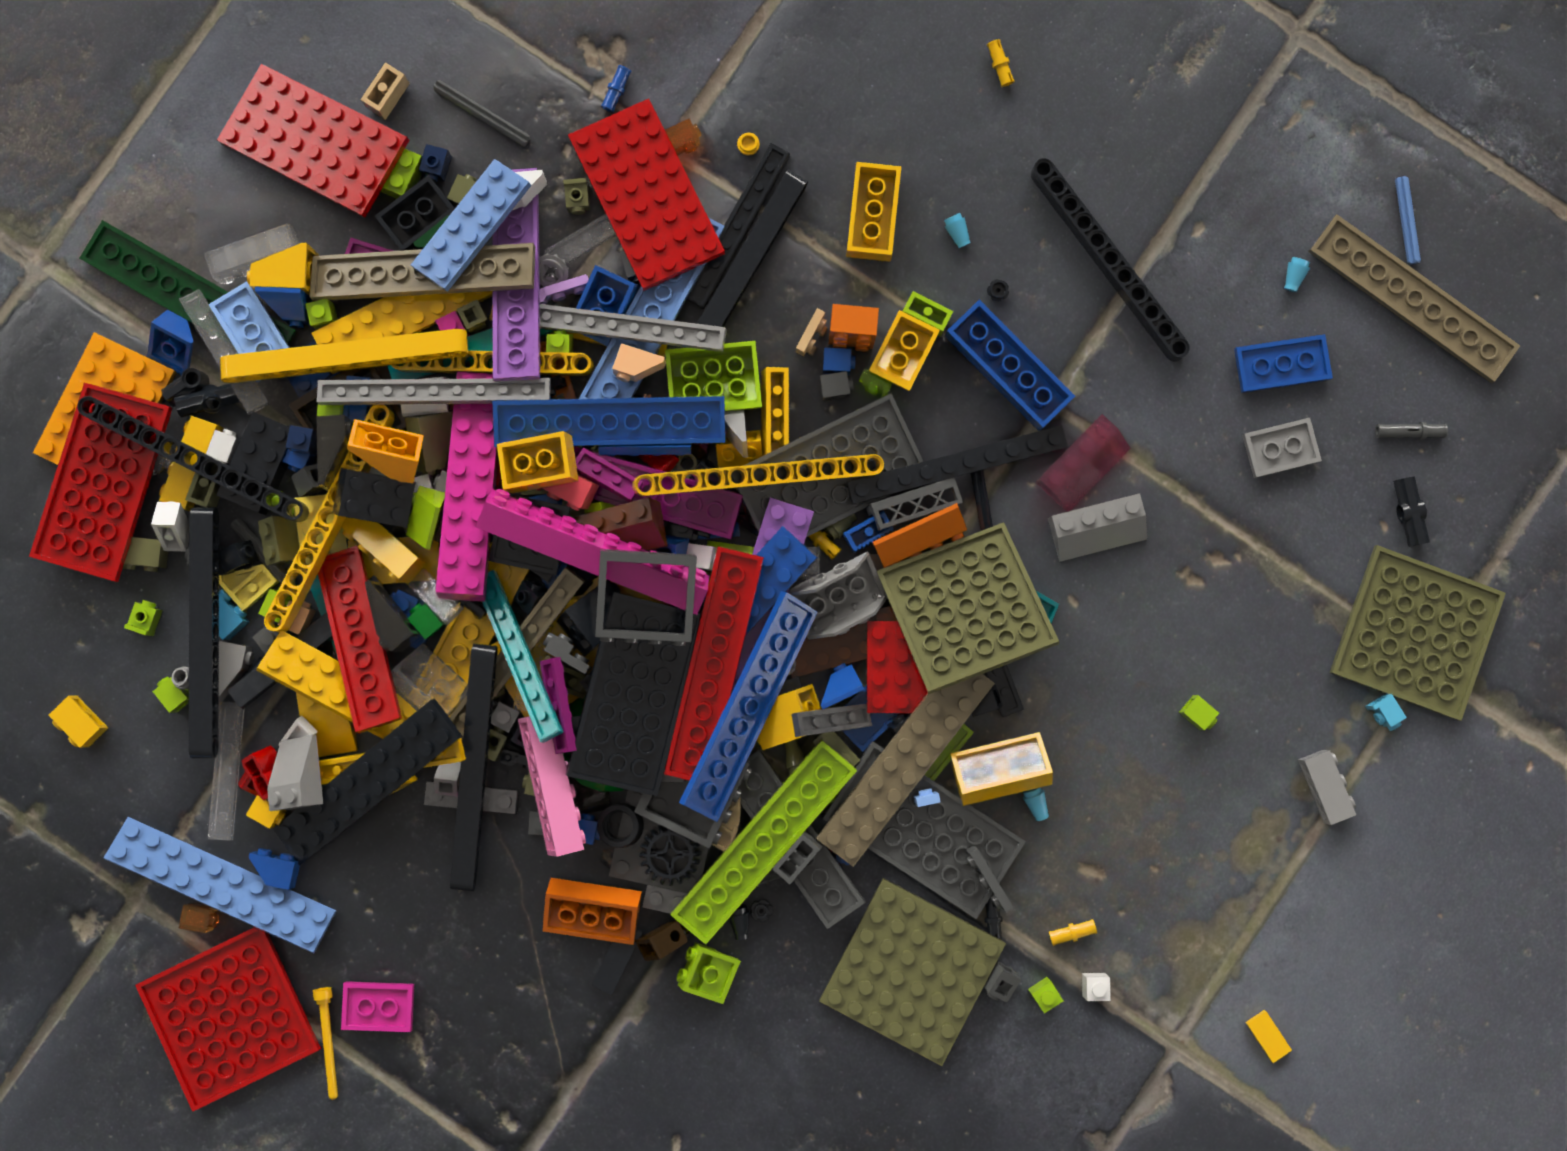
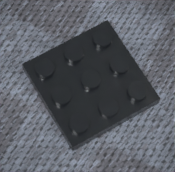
M510 494L511 497L516 499H527L536 507H547L553 510L554 514L561 517L570 515L571 507ZM493 535L488 561L558 575L559 560Z

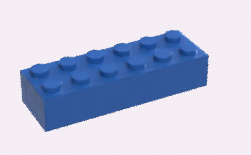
M980 299L947 330L945 337L1038 431L1044 428L1075 397Z

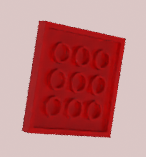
M867 621V713H912L926 696L927 690L898 622Z

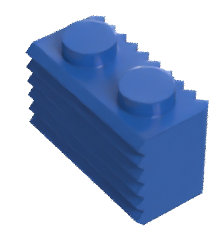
M884 511L879 513L883 524L890 522ZM871 517L844 532L843 537L852 553L856 554L857 551L860 552L861 549L868 547L869 544L872 545L873 541L891 534L894 528L892 526L878 531L875 519Z

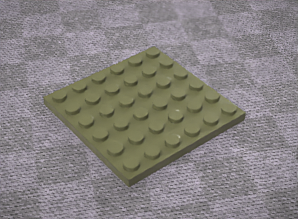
M1004 522L877 571L881 585L928 695L1059 644L1058 637Z
M1376 545L1373 548L1329 673L1379 692L1392 694L1395 698L1454 720L1462 721L1506 593Z
M882 878L819 1002L943 1066L1006 943Z

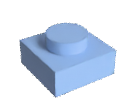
M931 788L918 791L919 795L913 796L917 807L940 803L939 793L936 791L932 792Z

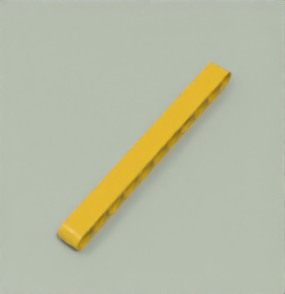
M450 329L226 355L220 357L221 381L225 383H239L463 357L468 355L467 331L464 329Z
M373 405L364 421L391 428L395 416L385 405ZM386 411V417L378 421L379 413ZM348 451L340 469L346 468L369 473L372 466L365 461L358 462L357 456ZM340 469L264 618V625L270 631L279 633L283 630L287 632L291 628L346 517L334 514V520L329 524L326 522L327 516L333 511ZM319 534H323L324 539L322 543L317 544L316 537ZM312 554L313 562L306 565V557ZM302 575V583L296 586V577ZM291 595L292 603L286 607L285 599ZM280 616L282 623L276 628L274 621Z
M870 454L644 474L634 479L632 488L636 494L648 496L869 476L882 472L884 461L879 455ZM869 459H873L876 463L873 471H870L867 467ZM847 461L853 463L854 469L851 473L845 470V463ZM824 463H828L831 466V473L829 475H825L822 471ZM803 464L809 468L807 477L801 476L799 472ZM780 466L784 467L787 472L784 479H780L777 476V469ZM757 468L764 472V478L760 482L754 478V472ZM735 470L740 472L742 476L741 481L737 484L731 480V474ZM712 472L716 473L719 478L715 486L708 482V476ZM689 474L693 475L696 479V484L692 488L687 487L685 484V478ZM664 477H670L673 481V486L669 490L662 487L661 481ZM641 479L648 480L650 488L646 492H642L638 488V482Z

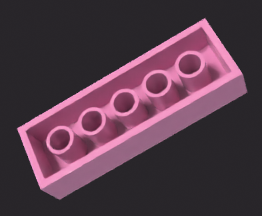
M530 716L520 718L518 723L547 854L558 857L584 850L583 844L586 843L583 830H580L578 824L581 816L578 807L574 806L573 798L576 797L573 784L569 783L568 776H566L568 761H564L563 753L555 754L553 738L545 743L539 741Z

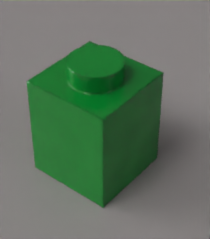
M420 603L409 611L411 616L407 618L424 639H429L445 625L428 603H425L423 606Z

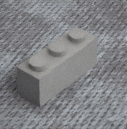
M1321 750L1298 759L1324 824L1333 825L1356 815L1354 810L1356 808L1355 801L1346 791L1347 782L1344 776L1339 774L1337 769L1338 760L1334 753H1331L1330 750Z

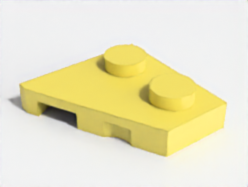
M264 564L234 571V573L219 575V585L242 611H247L269 589H272L279 582Z

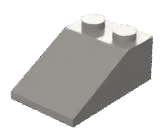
M316 734L280 741L267 787L269 811L289 810L323 804Z

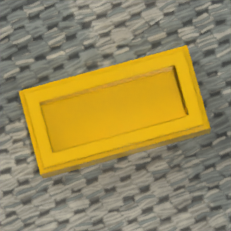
M1263 1010L1245 1022L1272 1063L1292 1051L1267 1011Z

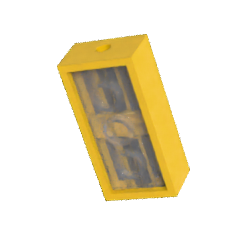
M1040 732L950 753L951 767L963 806L1052 785L1053 771Z

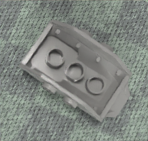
M867 551L846 563L843 562L835 565L833 570L827 573L818 574L790 589L788 592L790 595L818 612L806 636L808 640L845 634L851 627L866 623L870 617L876 615L887 599L877 574L878 570L884 568L878 554H869Z

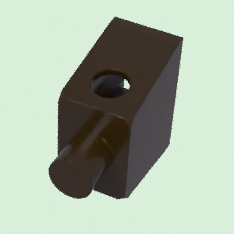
M672 921L636 939L635 942L645 961L660 960L687 943L686 935L690 931L678 921Z

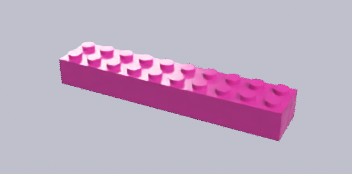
M457 371L456 379H491L493 374ZM492 403L454 404L435 591L438 599L482 602L486 600L491 533L476 528V524L491 490L496 489L498 449L494 447Z
M502 489L491 490L476 524V528L599 576L600 549L649 552L641 549L642 547L637 543L621 541L618 536L612 533H601L592 525L585 524L584 526L576 523V520L570 516L564 515L561 517L554 514V511L547 507L539 508L532 505V502L527 499L511 497L507 491ZM607 561V580L686 610L688 567L684 565ZM696 568L693 609V614L695 615L698 614L709 583V575H706V572L699 568Z

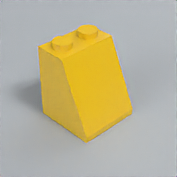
M300 243L251 263L250 271L247 272V282L254 290L255 287L299 288L310 296L313 256H319V254L307 243Z
M813 684L777 697L757 739L762 750L804 737H795L792 714L821 710Z

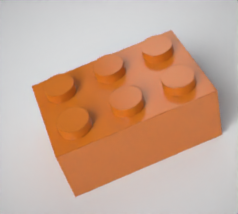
M833 304L828 345H833V348L843 349L855 347L856 351L861 352L873 349L877 335L879 308Z

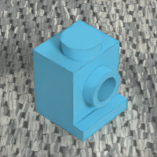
M1383 694L1365 706L1367 710L1375 712L1373 716L1379 725H1383V727H1387L1389 731L1402 725L1401 721L1407 718L1392 694Z

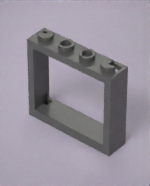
M600 549L595 637H600V641L614 642V638H622L626 643H638V639L648 640V644L657 645L662 644V641H672L671 644L676 646H685L686 642H691L697 556L692 554ZM607 561L688 566L684 633L603 629Z
M746 762L718 822L714 821L707 838L648 810L654 795L643 793L634 812L710 848L712 844L717 845L722 836V832L719 831L722 823L727 824L733 811L729 810L732 802L737 803L742 793L739 787L742 781L747 782L752 769L749 766L751 762Z

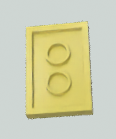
M327 494L295 498L306 504L309 509L308 518L303 522H296L299 548ZM298 505L294 506L295 517L300 513ZM333 513L327 516V524L334 520ZM342 527L327 555L347 549L346 537L342 534L344 531ZM319 534L316 537L317 544L322 543L324 539L323 534ZM312 554L306 557V565L313 562Z

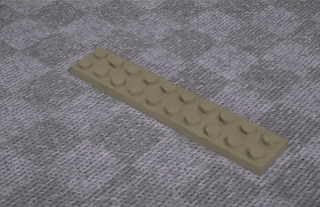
M1337 214L1308 251L1490 383L1496 381L1520 347L1518 343Z
M534 243L483 246L448 292L411 266V263L422 249L313 256L310 298L312 301L322 299L343 300L534 289L536 247Z
M980 674L929 695L927 693L816 839L854 867L995 683L985 675Z

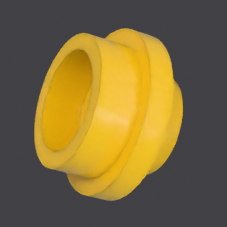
M744 133L739 137L737 146L742 154L750 156L758 151L760 143L755 134Z

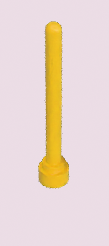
M323 987L313 990V998L316 1004L319 1005L328 1096L331 1100H335L338 1097L328 1004L333 996L332 987Z

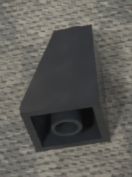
M606 580L603 627L612 592L621 593L619 587L614 582L611 583L610 580ZM598 586L567 608L556 620L566 635L574 640L573 644L584 657L596 649L600 642V637H595Z

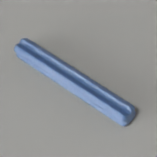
M1402 176L1395 179L1406 259L1409 265L1420 263L1421 258L1409 178Z

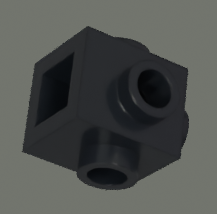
M522 580L513 599L520 606V609L529 615L548 589L540 580Z

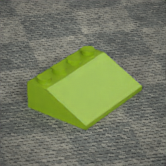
M755 341L724 344L723 352L695 348L665 350L669 397L724 396L725 412L762 408Z

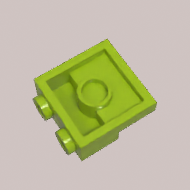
M695 942L694 946L689 947L686 952L685 959L688 961L685 968H681L678 971L676 978L678 986L685 992L723 1004L741 961L738 958L718 952L714 948Z

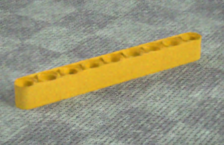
M468 351L466 356L451 358L452 362L448 367L443 366V359L429 360L425 367H422L420 362L405 363L403 366L398 364L391 366L401 372L457 373V371L493 374V368H489L487 365L488 360L493 357V351ZM540 352V358L542 359L540 375L587 376L594 369L593 360L584 353ZM468 357H473V366L466 368L465 360ZM564 359V367L557 370L555 368L556 360ZM581 359H586L588 362L584 370H578L577 363Z

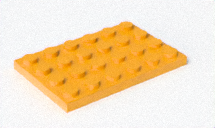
M94 332L33 453L58 465L84 382L161 404L164 399L161 390L173 382L177 372Z

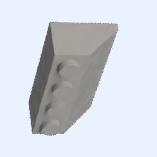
M1140 493L1053 515L1048 518L1059 562L1147 540L1146 513Z

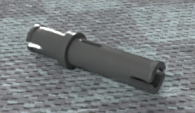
M1420 422L1419 424H1376L1375 427L1376 438H1418L1419 440H1426V438H1446L1448 434L1447 424Z

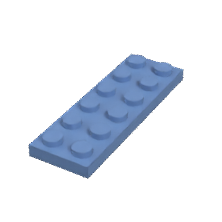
M494 159L411 263V266L448 292L531 187L530 182Z

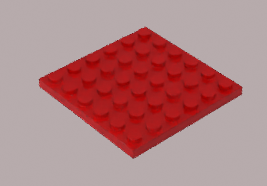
M255 927L135 985L192 1112L321 1049L269 934Z

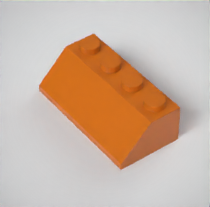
M956 503L873 541V546L883 567L886 568L907 558L920 555L926 549L930 548V550L943 546L942 542L948 539L954 542L965 537L963 532L967 531V527Z
M551 878L545 895L543 932L634 945L642 891Z

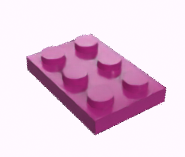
M344 982L341 1030L411 1032L413 1026L414 984Z

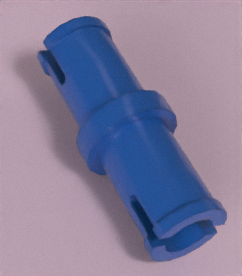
M618 65L612 82L607 86L608 92L601 107L609 112L614 113L620 96L624 95L625 84L632 72L627 67Z

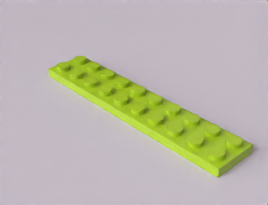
M821 739L671 912V916L704 944H707L857 772V769Z

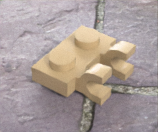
M816 309L796 347V353L804 356L808 352L813 357L817 349L815 346L816 340L813 339L816 332L823 337L827 330L825 326L827 320L824 319V311Z

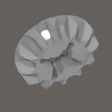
M547 253L541 257L539 256L540 285L546 287L568 279L569 268L565 264V259H560L557 254L549 255ZM548 267H557L554 273L545 275Z

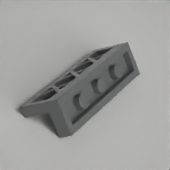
M953 477L872 503L866 507L868 516L873 515L879 531L941 511L956 503L958 505L962 504L963 501ZM952 489L955 501L947 502L941 499L943 492ZM930 497L935 500L932 508L927 509L920 505L923 498ZM910 504L914 506L912 514L907 516L899 512L902 505ZM888 510L894 513L890 522L882 523L880 512Z

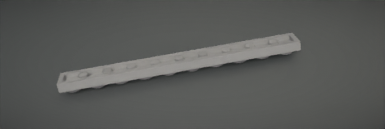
M540 304V329L719 352L724 350L727 333L726 327Z
M493 378L318 380L317 403L318 405L492 403V401L550 400L551 381L550 378L494 381Z

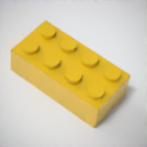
M856 162L846 257L891 261L901 166Z

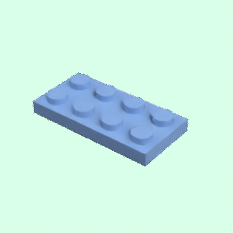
M247 281L209 304L238 354L290 348L257 293L250 287Z

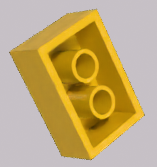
M564 431L497 444L503 490L507 492L518 493L578 481L572 435Z

